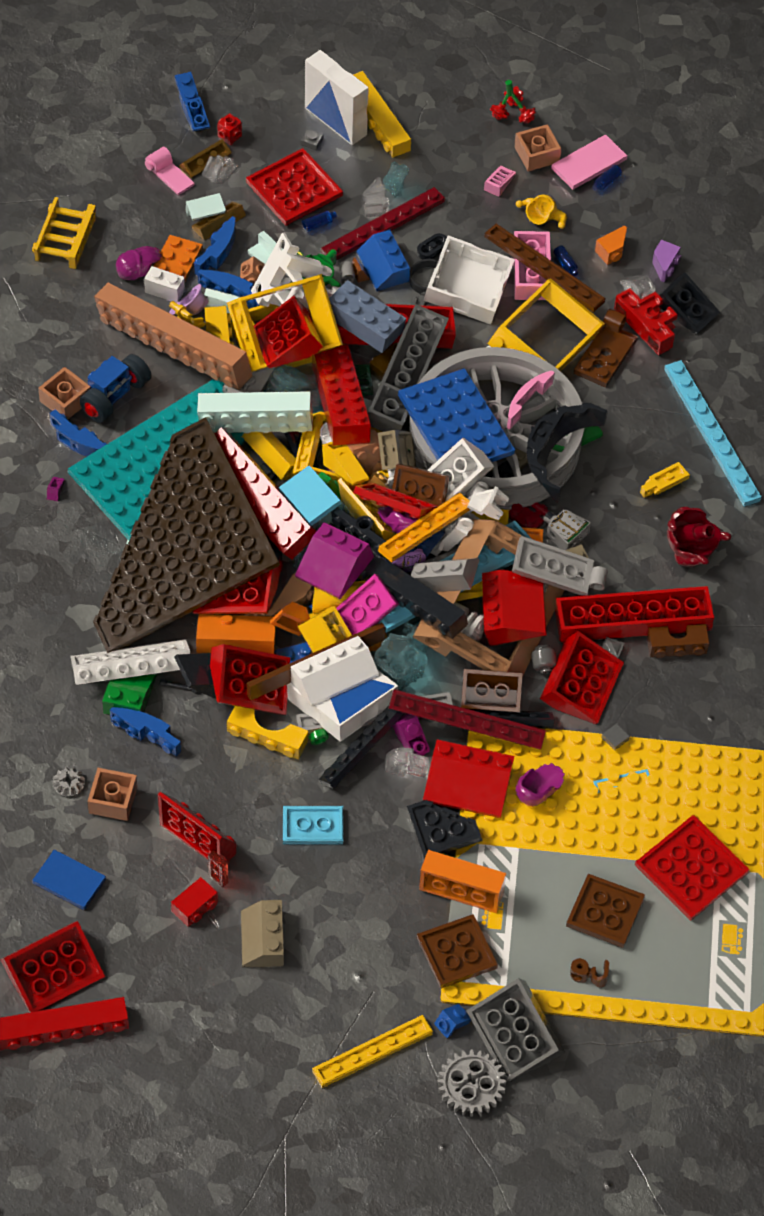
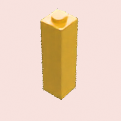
M250 432L243 434L242 438L281 480H290L295 476L293 469L296 458L272 432Z

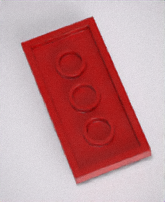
M376 483L357 485L354 489V494L360 495L361 499L367 501L374 500L379 506L393 507L392 510L396 512H407L412 518L419 519L438 507L437 505Z

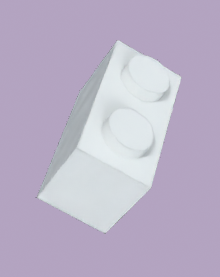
M151 266L144 278L145 293L177 303L185 292L183 276Z

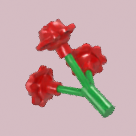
M507 80L505 82L504 100L499 105H492L490 108L492 116L497 120L507 119L509 113L505 107L506 102H508L509 106H519L521 112L518 118L519 122L529 124L535 119L536 109H527L524 105L522 106L520 102L524 100L522 97L524 92L519 90L518 86L513 88L512 81Z

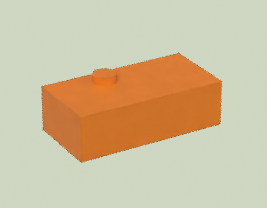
M198 614L196 654L211 653L212 647L222 644L274 654L276 626L270 624V620L273 617Z
M428 850L420 872L419 890L497 913L504 894L506 873Z

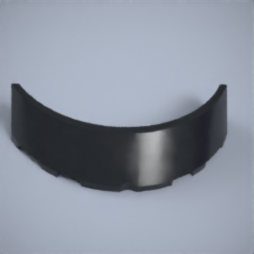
M582 403V405L570 407L561 406L549 415H544L535 424L534 430L530 432L527 442L528 464L536 479L556 503L560 500L561 487L547 480L546 463L551 450L563 437L576 430L592 426H604L608 412L606 409L592 403Z

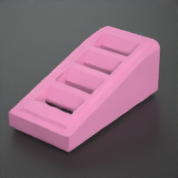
M500 166L485 181L484 191L500 197L516 175V172Z

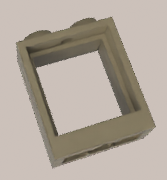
M392 430L378 433L382 470L393 471L396 469V464L416 467L411 432Z

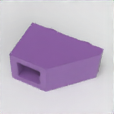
M661 240L656 247L652 262L661 282H665L667 277L672 276L674 266L680 263L682 257L680 255L681 247Z

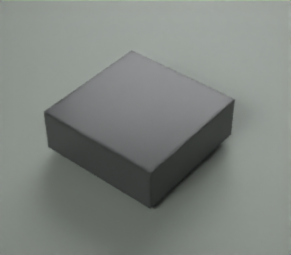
M616 723L605 731L601 738L616 750L626 743L630 736Z

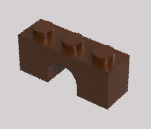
M706 624L687 625L685 637L680 639L674 638L669 634L668 626L648 628L647 642L650 657L699 656L708 652L709 639Z

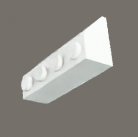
M462 438L433 464L428 471L450 476L446 502L458 493L464 495L494 468V465L482 450L465 438Z
M359 636L291 666V683L311 707L379 676L369 648Z

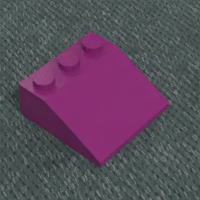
M324 522L313 535L295 577L341 599L372 561L374 555L369 543Z

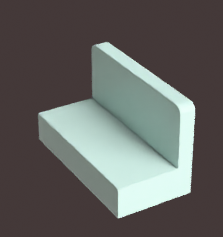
M220 193L186 201L187 216H191L193 221L222 214L226 211Z
M262 231L258 234V244L248 249V254L266 264L276 242L265 231Z
M206 288L204 294L208 296L207 299L209 301L205 307L226 306L227 313H230L227 302L240 298L239 296L211 288Z

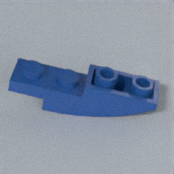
M187 72L175 75L179 99L192 131L210 128L192 73Z
M232 216L228 221H225L222 227L212 234L210 238L211 246L194 262L195 275L198 276L199 270H208L210 267L217 270L226 260L234 244L236 231L235 217Z
M214 270L198 271V284H201L203 288H211L239 297L252 294L253 283L243 278ZM256 299L246 301L249 308L260 306Z
M56 409L50 412V423L56 429L57 440L71 450L87 457L107 445L105 442L102 443L93 431L90 432L86 427L79 430L75 424L72 425L64 414H60Z
M115 707L110 709L111 722L116 727L124 729L130 737L141 741L146 736L150 742L157 743L166 753H171L175 757L181 752V741L171 735V726L141 711Z

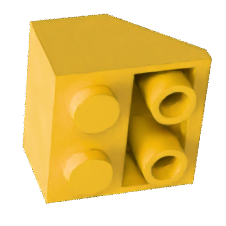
M335 606L327 608L297 626L312 653L352 636Z

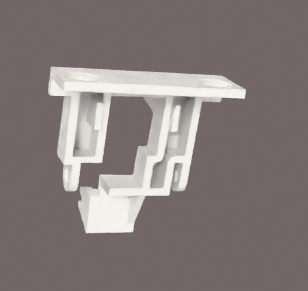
M282 233L251 292L252 294L258 293L260 285L261 291L278 287L285 273L293 282L303 280L302 277L310 278L320 274L331 276L332 270L322 265L319 260L298 255L299 247L292 245L287 235ZM285 241V247L282 250L281 246L282 243ZM302 285L256 298L259 305L268 307L269 304L281 306L295 295L307 311L309 308ZM332 286L331 289L326 288L328 297L330 298L339 287Z
M477 482L464 495L469 500L467 508L471 510L442 529L446 533L430 553L437 556L442 550L448 552L456 544L460 545L462 539L473 528L474 522L472 520L479 519L471 513L472 511L499 520L503 515V511L496 505L505 506L509 498L498 487L495 486L494 489L489 490V486L485 482Z

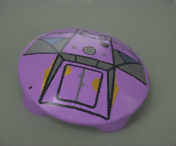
M416 549L413 552L405 553L393 561L392 564L404 572L410 573L413 570L414 564L425 562L426 556L422 549Z

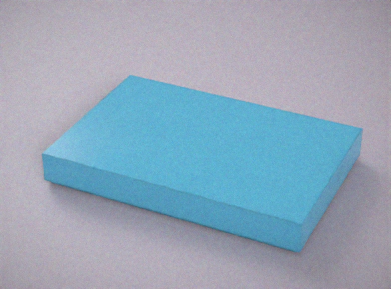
M310 465L279 487L280 491L311 526L342 504L340 499Z
M283 806V844H343V806Z

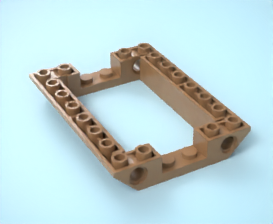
M473 519V528L462 539L452 560L478 558L484 545L496 554L504 548L516 555L518 541L522 535L497 520ZM549 584L544 586L546 627L555 610L556 598H561L564 589ZM461 590L436 593L454 604ZM421 619L413 635V638L445 657L450 651H453L483 670L523 673V675L531 660V653L538 646L542 637L519 640L509 660L461 632L453 639L447 635H442L438 629L427 625L423 619Z

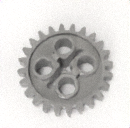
M473 1049L470 1050L469 1055H466L463 1050L461 1057L455 1053L454 1061L448 1058V1066L442 1064L443 1072H439L438 1076L440 1078L438 1080V1086H440L438 1092L443 1094L442 1101L448 1100V1108L454 1105L455 1113L461 1109L462 1116L469 1111L471 1117H473L474 1111H477L480 1116H482L483 1109L489 1113L490 1105L496 1108V1101H502L501 1094H505L504 1086H506V1080H504L505 1072H500L502 1070L501 1065L495 1066L496 1058L490 1061L489 1054L482 1057L481 1051L474 1055ZM477 1067L480 1071L473 1072L470 1069ZM460 1077L462 1080L456 1082L453 1081V1078ZM484 1084H488L491 1086V1088L484 1089L481 1086ZM465 1094H471L473 1097L470 1099H466L463 1096Z

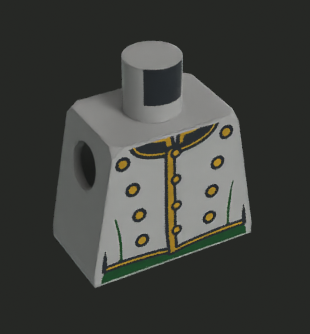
M563 510L557 516L549 511L543 518L548 523L547 536L562 550L577 546L590 533L591 522L568 510Z

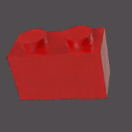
M200 877L171 901V912L189 927L192 923H197L208 910L211 911L216 907L218 892Z

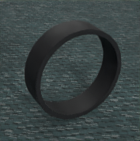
M420 260L411 267L409 283L415 292L421 294L426 292L427 288L418 285L413 280L412 275L421 268H436L437 260Z

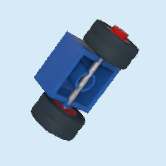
M129 354L122 361L114 356L103 361L101 366L92 371L87 377L88 385L91 386V389L80 398V405L83 411L93 421L98 423L104 422L113 413L112 405L130 390V385L134 388H141L151 379L152 373L143 359L135 354Z

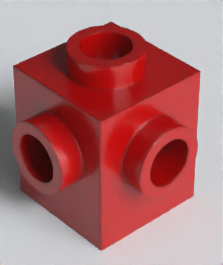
M229 113L217 122L218 137L223 138L227 144L231 145L242 137V122L239 118Z

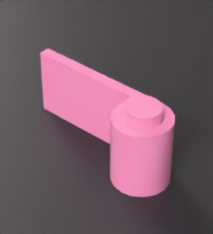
M162 147L145 158L146 168L155 173L177 195L182 194L195 185L189 177L173 164L171 153L167 148Z

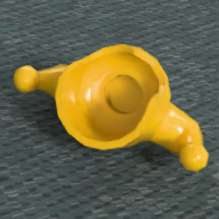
M543 194L535 198H527L516 202L518 208L526 206V215L532 223L541 225L550 220H556L559 222L558 227L560 229L565 228L567 214L557 209L556 202L552 197Z

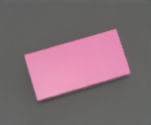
M604 135L553 163L551 169L574 190L627 160V155L607 135Z

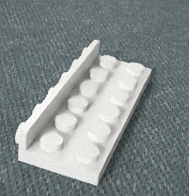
M186 640L123 648L109 653L102 651L71 656L75 684L79 685L180 670L174 656L177 654H190V649Z

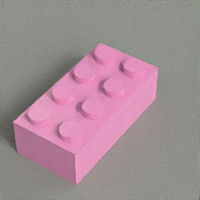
M514 231V236L551 260L550 232ZM515 259L514 300H527L547 280ZM541 296L538 300H546V299H544V298Z

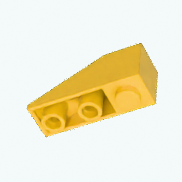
M332 442L322 445L324 466L352 485H360L362 482L369 480L368 475L347 445L333 446Z

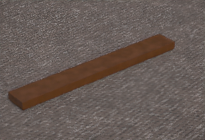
M497 223L485 232L484 237L544 279L548 280L551 278L592 312H595L605 303L606 298Z
M382 622L247 682L248 698L250 700L256 699L291 683V666L354 637L359 636L368 648L384 641V624Z

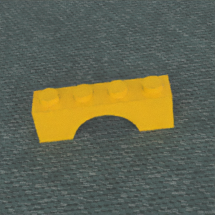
M226 306L204 307L206 331L234 345L233 341L229 339L232 338V327H228V324H231L230 313H227Z
M235 706L227 720V732L231 735L240 736L254 744L258 743L271 751L281 752L289 758L293 757L299 760L308 743V730L290 724L286 728L276 731L261 727L255 719V710Z

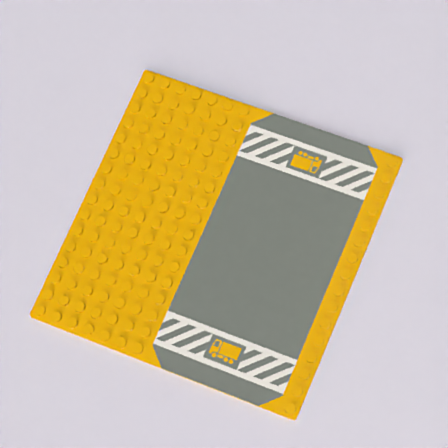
M550 728L542 729L546 730L542 748L539 750L469 731L467 746L515 757L501 818L460 810V816L467 819L469 817L476 821L482 841L457 849L455 858L506 873L504 894L497 913L451 900L449 922L474 914L498 964V968L442 988L441 1002L474 1006L520 978L526 981L544 1014L764 1037V750L630 737L626 743L614 750L601 738L602 734ZM550 763L559 766L563 770L565 775L561 787L553 795L549 796L546 801L537 806H528L520 801L515 790L519 778L528 770H536L544 764L549 765ZM648 769L650 775L647 777L646 772L640 774L635 772ZM629 773L626 777L619 778V775ZM608 778V781L597 783L598 788L593 783V781ZM695 815L750 870L745 877L690 921L635 866V861L688 818ZM588 873L645 894L644 901L624 948L566 927L567 920ZM577 958L586 960L590 968L596 967L597 975L601 977L604 975V961L608 960L609 972L606 986L602 988L597 987L591 982L590 977L587 978L585 983L574 981L570 976L572 961Z

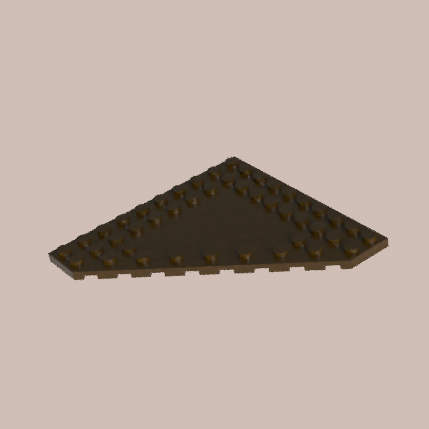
M206 417L172 435L168 451H165L161 460L159 472L155 474L150 486L151 491L148 498H145L141 507L140 517L133 526L128 544L124 547L120 557V564L115 569L110 580L109 590L105 592L100 604V611L93 620L107 653L132 644L280 566Z

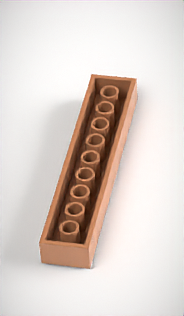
M107 283L94 296L100 319L104 324H109L118 331H123L130 337L141 340L145 345H150L159 352H164L171 358L182 361L185 365L197 369L200 373L211 376L214 380L225 383L228 387L240 390L252 377L246 351L110 283Z

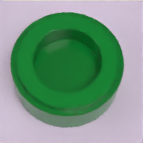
M318 729L312 732L308 738L312 745H319L327 741L329 735L325 729Z

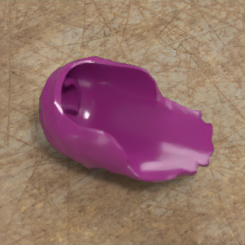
M141 246L122 253L116 260V271L119 277L125 280H136L146 276L151 265L162 257L160 249L151 246Z
M390 506L378 508V514L383 522L390 526L392 532L396 534L419 520L410 517L407 512L401 514L393 511Z
M553 763L549 765L544 764L536 770H528L519 778L515 790L518 798L528 806H537L543 803L561 787L565 773H563L559 766H555Z

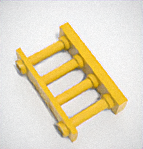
M55 197L53 203L49 204L47 218L37 242H34L32 247L35 261H39L41 254L44 253L64 257L69 262V268L76 269L96 219V205L89 204L87 210L82 212L59 207L58 197ZM57 214L80 218L82 222L76 225L55 219ZM52 227L75 231L77 235L71 238L52 234L50 231ZM47 240L70 244L72 247L71 250L65 251L46 247L45 244Z

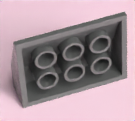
M520 978L514 980L466 1010L493 1059L496 1058V1066H502L500 1072H505L504 1080H506V1083L544 1066L566 1053L525 980Z

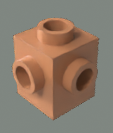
M251 257L241 264L240 278L254 285L265 264L256 257Z

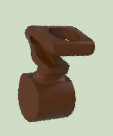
M577 958L571 963L570 976L574 981L585 983L587 978L590 977L594 985L599 988L605 987L608 980L609 961H604V975L599 977L596 967L590 968L586 960Z

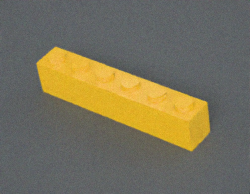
M361 71L353 74V76L368 86L367 124L375 132L377 140L382 142L385 151L389 152L392 158L411 151V138L365 73Z

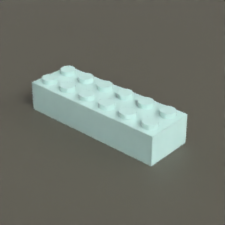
M310 392L198 393V418L201 420L206 417L214 433L220 428H223L228 433H286L292 431L306 432L313 429V408Z

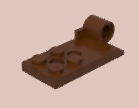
M613 309L607 311L603 319L605 325L595 336L574 368L573 374L602 387H607L638 339V336L622 330L627 315ZM608 352L611 355L604 356L602 353ZM595 364H599V365H601L602 367H600V368H595L594 365H595Z

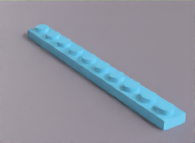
M682 360L665 365L664 370L742 505L745 507L760 502L761 495Z

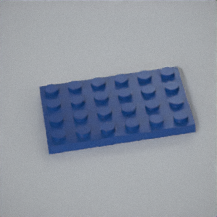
M465 368L398 391L400 400L437 461L462 438H465L482 450L491 462L515 454L513 445Z

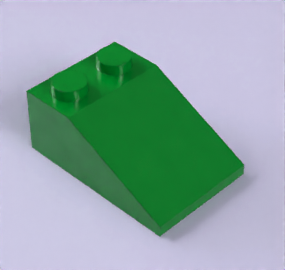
M157 673L110 680L102 700L103 713L110 715L112 707L145 712Z

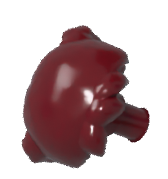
M680 507L672 513L668 521V543L674 552L675 561L681 566L694 567L709 564L708 558L718 548L720 541H729L732 538L729 532H724L717 525L711 523L706 518L707 513L701 508Z

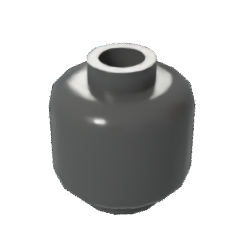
M540 645L535 647V650L531 653L533 669L541 672L542 675L550 674L553 667L557 664L555 649L551 648L550 645Z

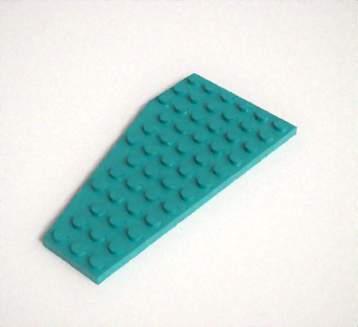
M212 379L68 468V474L128 540L131 538L130 533L135 522L140 517V510L146 497L148 498L151 491L150 486L155 474L159 472L164 453L168 451L171 444L170 439L172 435L199 421L197 413L198 393H223L222 389L225 383ZM243 432L230 433L241 446L244 444Z

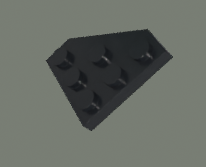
M427 800L407 806L424 858L428 850L445 854L482 841L476 821L469 817L468 819L462 817L452 810L438 807Z

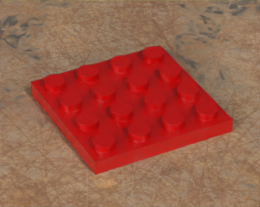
M304 148L246 177V183L285 226L343 196V190Z
M695 815L688 818L635 861V866L690 921L745 877L750 870Z

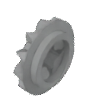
M65 767L64 770H58L57 774L53 777L55 791L63 796H74L81 792L85 785V778L82 772L77 771L75 768L68 769ZM68 776L72 780L70 787L69 784H67L66 778Z

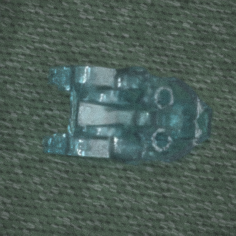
M407 622L404 624L406 628L402 631L407 636L390 633L389 637L381 643V647L374 655L377 670L382 672L391 681L396 682L399 691L403 690L405 686H409L412 682H416L417 679L422 678L428 661L426 655L428 646L413 638L420 622L415 625Z

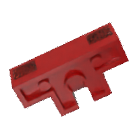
M631 288L616 295L614 310L627 315L626 322L658 356L673 348L675 334L671 330L675 329L676 326L672 321L677 319L678 314L670 306L662 313L660 305L663 303V299L656 292L643 299H640Z

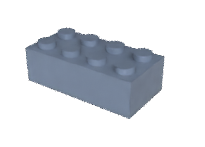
M348 280L329 298L336 323L381 353L403 333L406 322L404 316Z

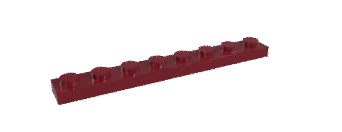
M433 187L321 247V253L326 256L330 250L334 249L337 252V261L359 249L373 234L387 230L392 231L444 203L445 197Z
M393 689L388 707L391 710L539 750L542 748L546 730L395 689Z

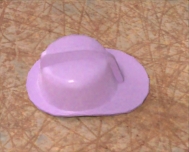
M198 284L177 304L185 306L188 312L196 315L204 309L209 301L201 292L202 285ZM171 308L169 313L175 315V311Z

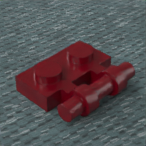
M535 502L533 505H530L537 510L534 513L528 509L529 506L522 507L521 504L517 503L511 506L509 519L516 521L522 528L538 529L544 524V520L540 517L542 515L545 516L549 510L544 504L541 505Z

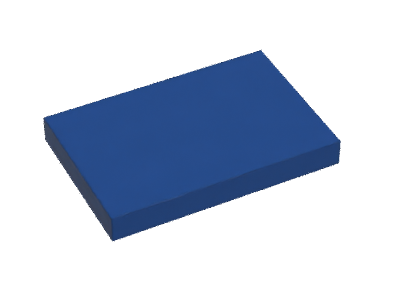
M53 850L32 882L34 885L85 910L105 882L106 876Z

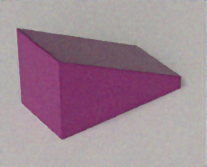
M52 478L47 487V500L58 501L64 484V478Z

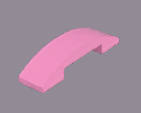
M548 371L534 377L517 392L509 409L507 428L509 430L520 420L522 406L536 391L543 395L553 384L555 372Z

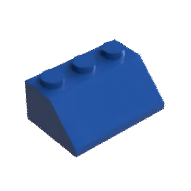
M390 230L373 234L357 250V255L376 291L409 282L410 267Z

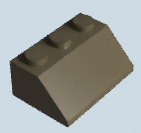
M261 900L241 910L242 967L284 966L282 900Z

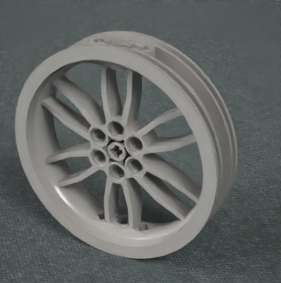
M485 347L454 354L432 367L419 382L422 383L465 368L513 447L527 453V442L531 426H535L528 423L539 419L553 408L582 405L581 399L572 383L557 368L537 356L509 348ZM548 371L555 372L553 384L543 395L536 391L525 404L538 395L542 396L545 402L522 411L520 420L509 430L507 428L510 405L504 406L501 404L500 380L524 386L528 381ZM478 380H493L495 400L487 401L479 387ZM410 416L408 432L412 433L416 468L428 470L437 460ZM584 428L568 434L556 444L564 446L563 452L551 450L547 460L552 462L546 466L548 473L547 480L552 484L562 487L573 474L580 457ZM516 454L506 457L513 470L514 477L499 478L497 462L494 461L491 462L494 465V468L491 469L492 478L482 477L479 480L485 482L489 486V490L494 489L495 486L498 487L509 498L505 506L496 505L499 509L511 510V506L517 503L521 504L522 507H527L550 496L533 473L521 476Z

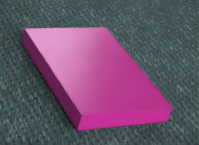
M374 574L336 609L351 635H354L376 625L397 607L399 603L379 575Z

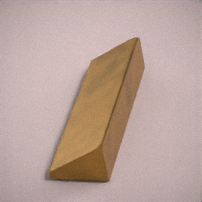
M222 138L181 163L179 167L187 176L192 178L232 154Z
M232 201L225 206V213L206 217L191 227L202 239L207 240L232 216L235 217V222L246 216L242 204Z

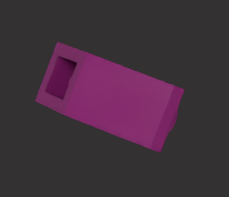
M404 714L393 725L398 740L414 760L430 752V748L418 717Z

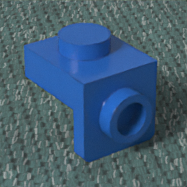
M457 1004L442 1010L434 1024L448 1038L455 1029L469 1024L471 1018L465 1009Z

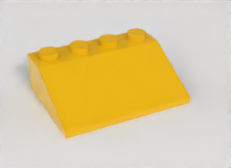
M341 478L338 480L341 503L345 506L346 509L344 511L355 519L360 516L371 517L376 534L385 541L396 535V533L392 532V528L383 522L378 514V508L373 503L361 499L360 495L354 494L355 486Z

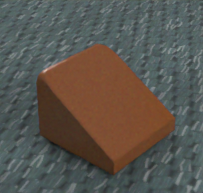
M356 257L353 258L354 274L358 283L369 280L370 278L364 266Z

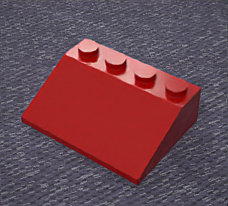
M295 295L254 325L263 358L269 369L310 358L323 348V344L307 309Z
M279 567L194 610L193 613H268L278 588Z
M508 570L482 573L484 632L490 646L547 635L543 582Z
M577 631L566 638L557 658V664L553 667L540 699L555 710L593 724H598L624 662Z
M226 644L212 647L210 669L217 703L286 715L287 685L250 700L247 696V682L289 664L290 657Z
M437 739L423 801L427 800L441 806L501 818L515 756Z
M158 793L160 825L219 869H222L237 853L235 840L231 836L221 833L216 825L206 822L201 814L191 811L184 802L180 803L165 793Z
M78 921L0 959L29 1012L39 1011L105 977Z

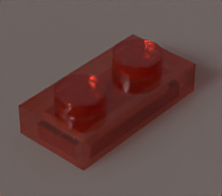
M213 850L208 855L209 876L223 888L229 883L228 861L223 855H218Z

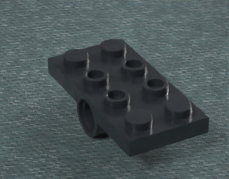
M339 507L331 511L332 522L335 526L369 543L371 550L388 560L378 552L379 546L386 541L376 534L371 517L360 516L354 519Z

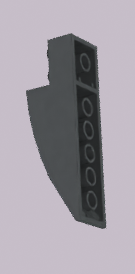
M415 304L369 408L368 417L371 427L382 432L401 431L408 411L400 400L398 391L418 384L423 378L449 318Z

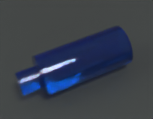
M617 165L609 168L594 181L593 190L605 189L622 175L621 168Z
M325 211L302 220L303 229L305 232H309L332 223V219L337 218V214L335 211Z
M563 245L556 247L553 254L564 270L574 277L577 276L579 273L577 271L578 266Z

